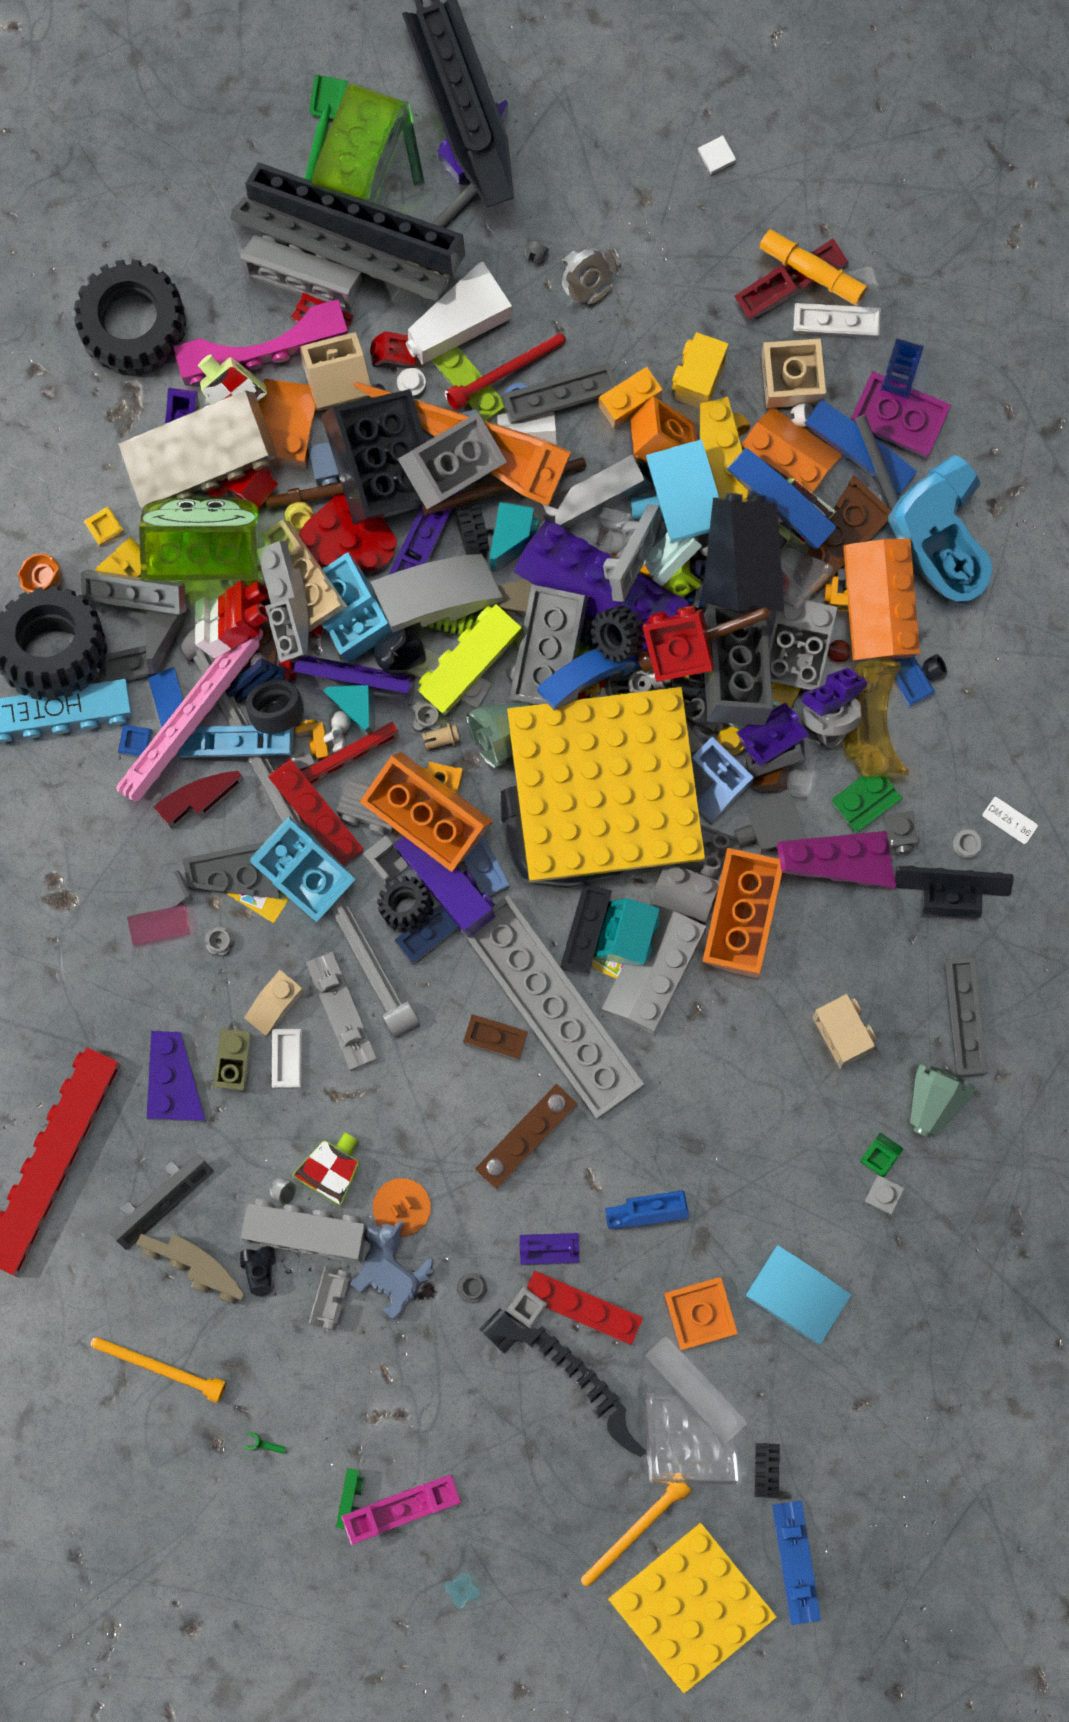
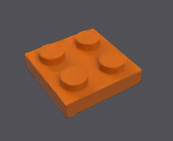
M721 1277L664 1293L680 1351L738 1335Z

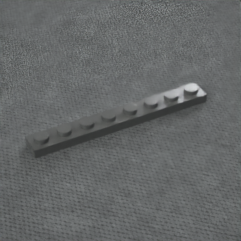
M243 197L231 211L230 219L241 223L245 227H251L266 233L270 237L281 239L295 247L316 253L320 257L331 259L348 268L369 274L373 278H379L394 284L398 288L419 294L423 298L437 301L448 287V277L249 198Z

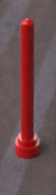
M555 335L466 386L460 385L458 387L454 385L447 389L445 397L449 405L455 411L467 405V401L470 400V396L563 345L566 342L565 335Z

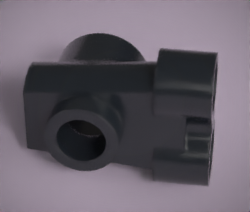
M266 1246L259 1250L246 1249L239 1253L240 1266L246 1271L251 1294L256 1296L269 1294L273 1289L272 1265L276 1262L274 1248Z

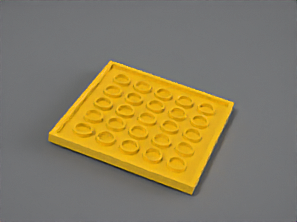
M682 687L574 700L556 710H553L549 704L507 708L529 883L705 861Z

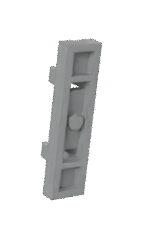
M648 504L639 522L626 521L623 527L624 541L628 543L620 559H606L603 565L605 579L610 580V586L612 587L613 601H625L662 529L659 505Z
M333 951L305 962L349 1070L352 1071L376 1061V1055ZM331 986H339L338 988L326 992V990Z

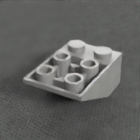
M783 595L784 611H777L769 645L771 682L813 690L820 687L838 607Z
M700 824L705 861L665 865L656 884L651 903L706 923L718 893L727 848L734 849L737 839Z

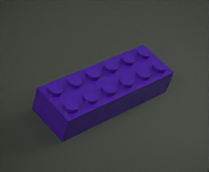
M548 519L527 544L513 571L534 585L589 596L585 615L593 620L597 619L595 617L597 614L619 605H624V608L627 606L632 608L631 613L636 611L639 614L636 619H642L643 623L649 621V616L652 614L666 612L668 617L677 615V610L680 608L694 606L686 599L673 594L640 573L637 575L625 601H613L612 587L610 586V580L605 579L603 565L606 559L614 558ZM615 625L616 633L622 636L620 630ZM647 643L642 644L644 648H647Z

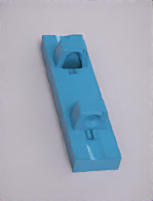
M253 725L196 727L194 733L188 737L178 750V756L181 758L293 755L294 727L276 734L262 733L256 730ZM259 735L263 737V748H259Z

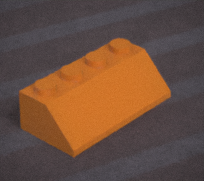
M910 538L882 539L844 545L853 661L907 659L919 655L920 646Z
M402 752L391 755L360 800L362 805L451 872L474 849L493 823L490 818Z
M727 848L702 962L731 973L759 979L782 876L779 859Z

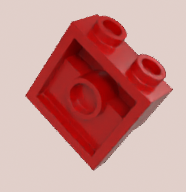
M687 606L678 609L677 615L668 617L666 612H658L650 615V620L643 624L642 627L656 682L713 671L714 664L708 644L709 634L703 609L695 611L694 606Z

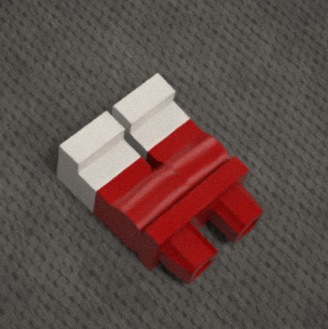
M240 580L234 583L233 587L228 588L223 595L211 601L205 597L196 601L195 622L197 624H195V645L215 659L245 642L249 636L254 638L260 635V624L269 620L265 606L260 603L268 598L267 587L259 581L248 586Z

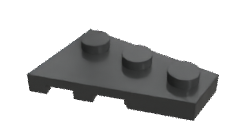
M264 842L183 858L187 884L190 888L280 899L278 888L250 862V858Z

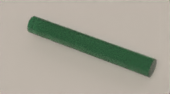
M403 101L398 103L400 117L407 110L403 134L413 184L425 183L409 102Z

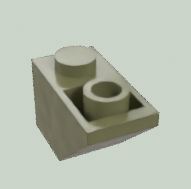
M221 1029L214 1088L244 1091L251 1057L253 1039L251 1032Z

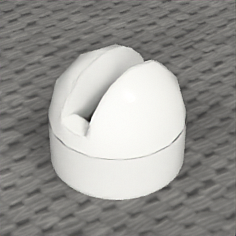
M802 403L793 407L790 414H794L795 418L791 419V421L800 427L807 426L804 421L813 411L812 406L809 403Z

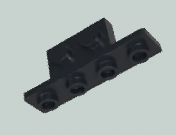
M911 865L897 866L895 874L896 888L923 890V913L979 918L982 915L983 894L1010 896L1014 881L1013 874H1004L1002 872L990 873L973 870L922 868Z

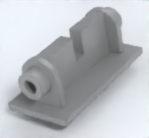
M324 1266L309 1324L329 1330H334L335 1326L339 1325L338 1319L343 1305L341 1301L342 1298H345L348 1283L351 1282L349 1278L350 1272Z

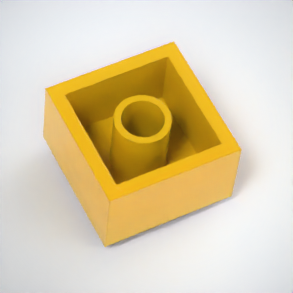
M698 332L695 333L693 340H687L682 353L683 367L677 366L672 379L675 400L699 409L700 403L712 400L727 361L728 343Z

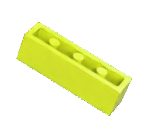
M497 604L493 608L487 606L477 618L480 622L473 629L468 627L458 638L460 644L453 651L448 649L439 658L438 662L440 665L434 672L427 671L418 682L421 686L417 690L445 716L522 633V627Z

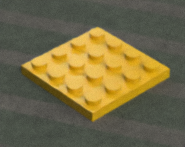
M701 1523L608 1598L684 1694L777 1617Z

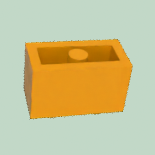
M645 367L599 397V408L612 427L616 429L630 420V416L652 396L661 400L663 389L648 367Z

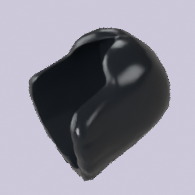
M410 626L394 633L391 632L375 646L374 656L377 664L384 672L390 675H401L416 666L424 664L426 661L423 644Z

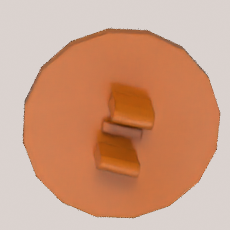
M396 1178L386 1182L377 1191L373 1200V1215L379 1226L383 1224L395 1226L399 1221L404 1222L400 1237H407L418 1233L426 1225L431 1214V1202L427 1191L419 1183L410 1179Z

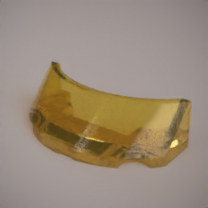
M878 657L857 663L853 668V671L868 681L867 687L855 697L861 706V721L857 728L846 733L842 745L848 759L854 760L859 767V772L864 777L909 775V770L901 763L893 749L887 725L889 695L894 679L901 668L900 661Z

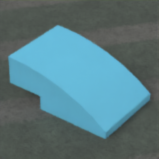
M702 439L646 455L670 542L674 543L709 533L713 497L719 498Z
M347 552L322 569L347 605V608L322 623V626L329 632L339 654L351 662L377 645L392 630L371 584L351 554Z
M290 816L284 820L250 858V862L273 882V885L316 922L356 880L327 849Z
M777 1245L745 1297L821 1345L851 1294Z

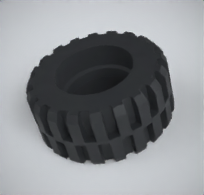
M124 259L115 261V267L109 268L108 264L100 267L102 273L97 276L92 273L87 278L89 283L87 287L82 285L79 289L80 299L76 300L74 305L76 313L74 317L75 326L87 353L94 357L102 367L110 366L112 372L119 374L122 370H126L128 375H137V369L142 368L147 373L153 371V364L157 362L160 366L167 362L166 356L169 353L171 355L175 354L173 346L177 345L178 341H183L185 334L183 327L186 326L184 306L175 283L171 282L170 277L164 271L158 272L157 266L150 263L143 266L141 260L132 259L131 264L126 265ZM136 295L152 301L157 311V317L148 332L134 339H120L108 333L104 326V316L108 308L116 300L125 296Z
M50 586L49 590H43L42 587L35 588L32 593L27 594V592L18 595L19 599L15 602L11 600L5 606L6 611L0 612V671L10 687L16 688V691L24 696L30 693L32 699L41 700L42 697H47L48 701L57 700L58 696L64 695L65 698L73 696L72 692L77 689L82 691L88 687L87 682L89 680L93 682L99 675L98 669L103 668L106 661L104 655L107 653L106 637L95 607L89 604L88 599L83 595L76 596V592L68 588L61 591L60 587ZM62 630L74 635L70 645L56 655L37 657L25 652L29 642L43 632Z

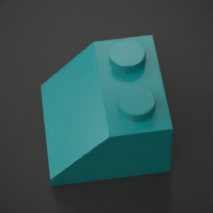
M499 503L489 557L492 572H498L520 557L527 544L539 530V518L534 516V508Z
M630 898L609 901L594 958L631 966L644 965L652 952L650 942L652 934L659 927L660 917H658L660 908Z

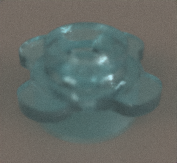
M461 1572L458 1578L453 1581H447L444 1584V1591L451 1595L453 1605L457 1608L463 1607L466 1601L471 1598L476 1599L479 1595V1589L473 1586L470 1581V1574L467 1572ZM460 1587L464 1588L463 1593L459 1592Z

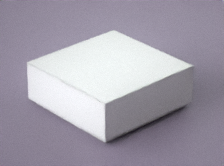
M724 136L698 148V153L710 175L736 163V158Z

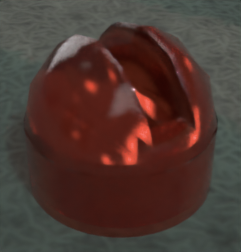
M835 640L830 643L827 655L831 662L843 664L849 659L851 649L847 642ZM833 646L846 650V655L842 652L832 650Z

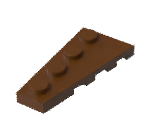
M855 475L852 476L848 486L834 507L835 513L829 519L836 526V529L819 548L814 549L812 546L810 547L794 574V578L814 597L832 580L833 576L837 575L838 569L845 567L843 546L870 541L888 523V516L892 510Z

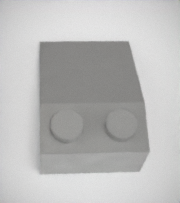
M478 412L398 459L426 509L507 463Z

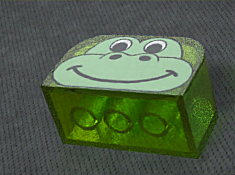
M350 83L343 95L320 152L312 185L353 195L374 203L408 119L407 103L358 84Z
M167 498L152 501L142 508L139 523L141 580H258L260 565L257 549H259L258 507L254 503L236 498Z

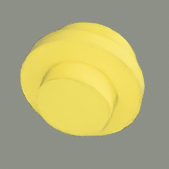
M293 503L285 511V520L290 521L294 529L301 530L304 524L314 515V512L307 503Z

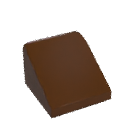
M788 765L773 770L768 774L755 777L753 788L760 792L787 789Z

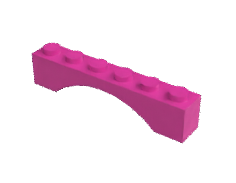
M339 299L310 307L304 317L289 331L263 344L247 347H228L200 338L175 345L173 348L185 385L196 387L200 386V382L206 377V374L198 367V364L208 355H212L219 364L232 357L247 370L253 371L261 368L263 363L270 361L281 363L287 361L291 355L301 354L300 346L349 333Z

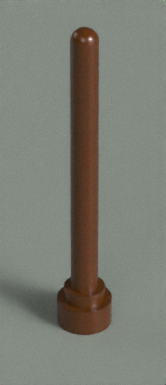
M765 607L708 629V642L767 619L770 616L769 609ZM647 647L637 654L640 666L645 673L653 670Z

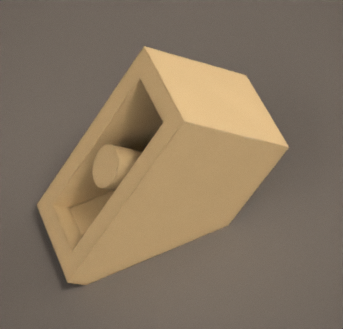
M279 970L260 992L244 1019L267 1037L301 998L304 991L296 982Z

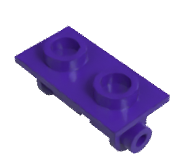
M579 1233L519 1235L520 1265L580 1263Z

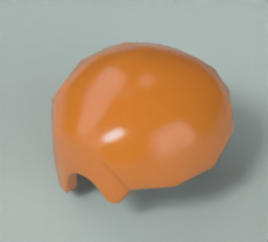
M45 553L31 555L24 560L20 571L17 573L21 584L20 588L27 593H32L35 588L42 587L43 590H49L50 586L58 587L62 578V572L57 560Z

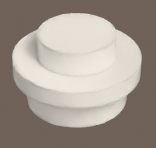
M416 368L403 370L397 378L398 389L400 391L411 389L412 396L422 393L426 385L424 374Z

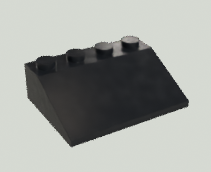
M411 389L334 406L321 414L353 525L382 519L422 507L423 502L398 461L400 457L426 443Z

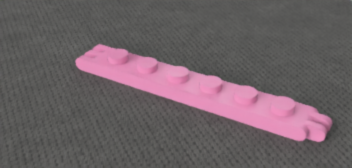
M261 629L260 635L254 638L249 636L245 642L223 653L214 660L116 787L117 792L134 802L142 798L152 783L159 778L170 760L177 755L184 742L194 733L198 724L212 710L223 692L230 687L241 669L248 664L249 659L259 647V641L263 636Z

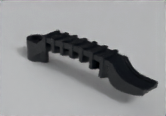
M499 1308L479 1328L504 1354L516 1341L524 1342L531 1348L537 1343L541 1347L538 1352L544 1358L554 1348L558 1353L550 1361L556 1367L567 1359L571 1364L563 1372L571 1378L579 1370L583 1376L575 1383L581 1390L590 1382L595 1386L585 1395L590 1403L594 1402L601 1394L607 1398L592 1410L597 1418L601 1417L613 1406L617 1409L607 1422L610 1436L626 1450L639 1457L647 1453L629 1433L625 1421L626 1408L619 1402L621 1399L615 1392L612 1393L608 1389L609 1386L603 1380L600 1381L596 1377L597 1374L591 1368L588 1369L579 1357L576 1358L571 1354L572 1351L567 1346L563 1347L554 1335L551 1337L546 1333V1329L543 1326L539 1329L520 1328Z

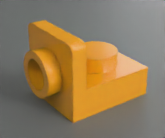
M833 576L831 584H826L824 601H829V605L838 607L837 611L849 612L847 590H843V593H837L839 577Z
M316 719L306 720L300 723L301 726L294 727L298 738L313 735V738L309 739L311 756L316 755L318 761L330 756L328 742H324L326 728L323 722L318 723Z

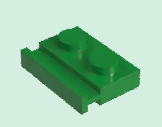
M876 765L832 798L830 802L847 824L851 826L855 834H858L899 803L903 797L899 795L892 783Z

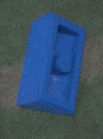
M174 667L148 677L162 727L184 700Z

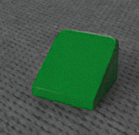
M879 1133L860 1162L884 1178L904 1149L884 1134Z

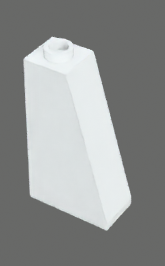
M483 261L470 270L408 329L407 349L412 357H418L421 364L511 319L512 305Z

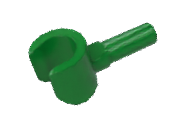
M246 1433V1435L254 1436L256 1443L252 1447L243 1445L245 1449L250 1451L266 1449L284 1454L286 1447L262 1440L261 1436L256 1433Z

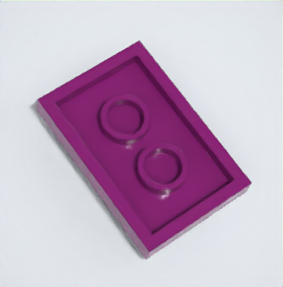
M872 371L851 420L856 423L855 419L857 417L866 415L874 436L928 459L951 408V404Z

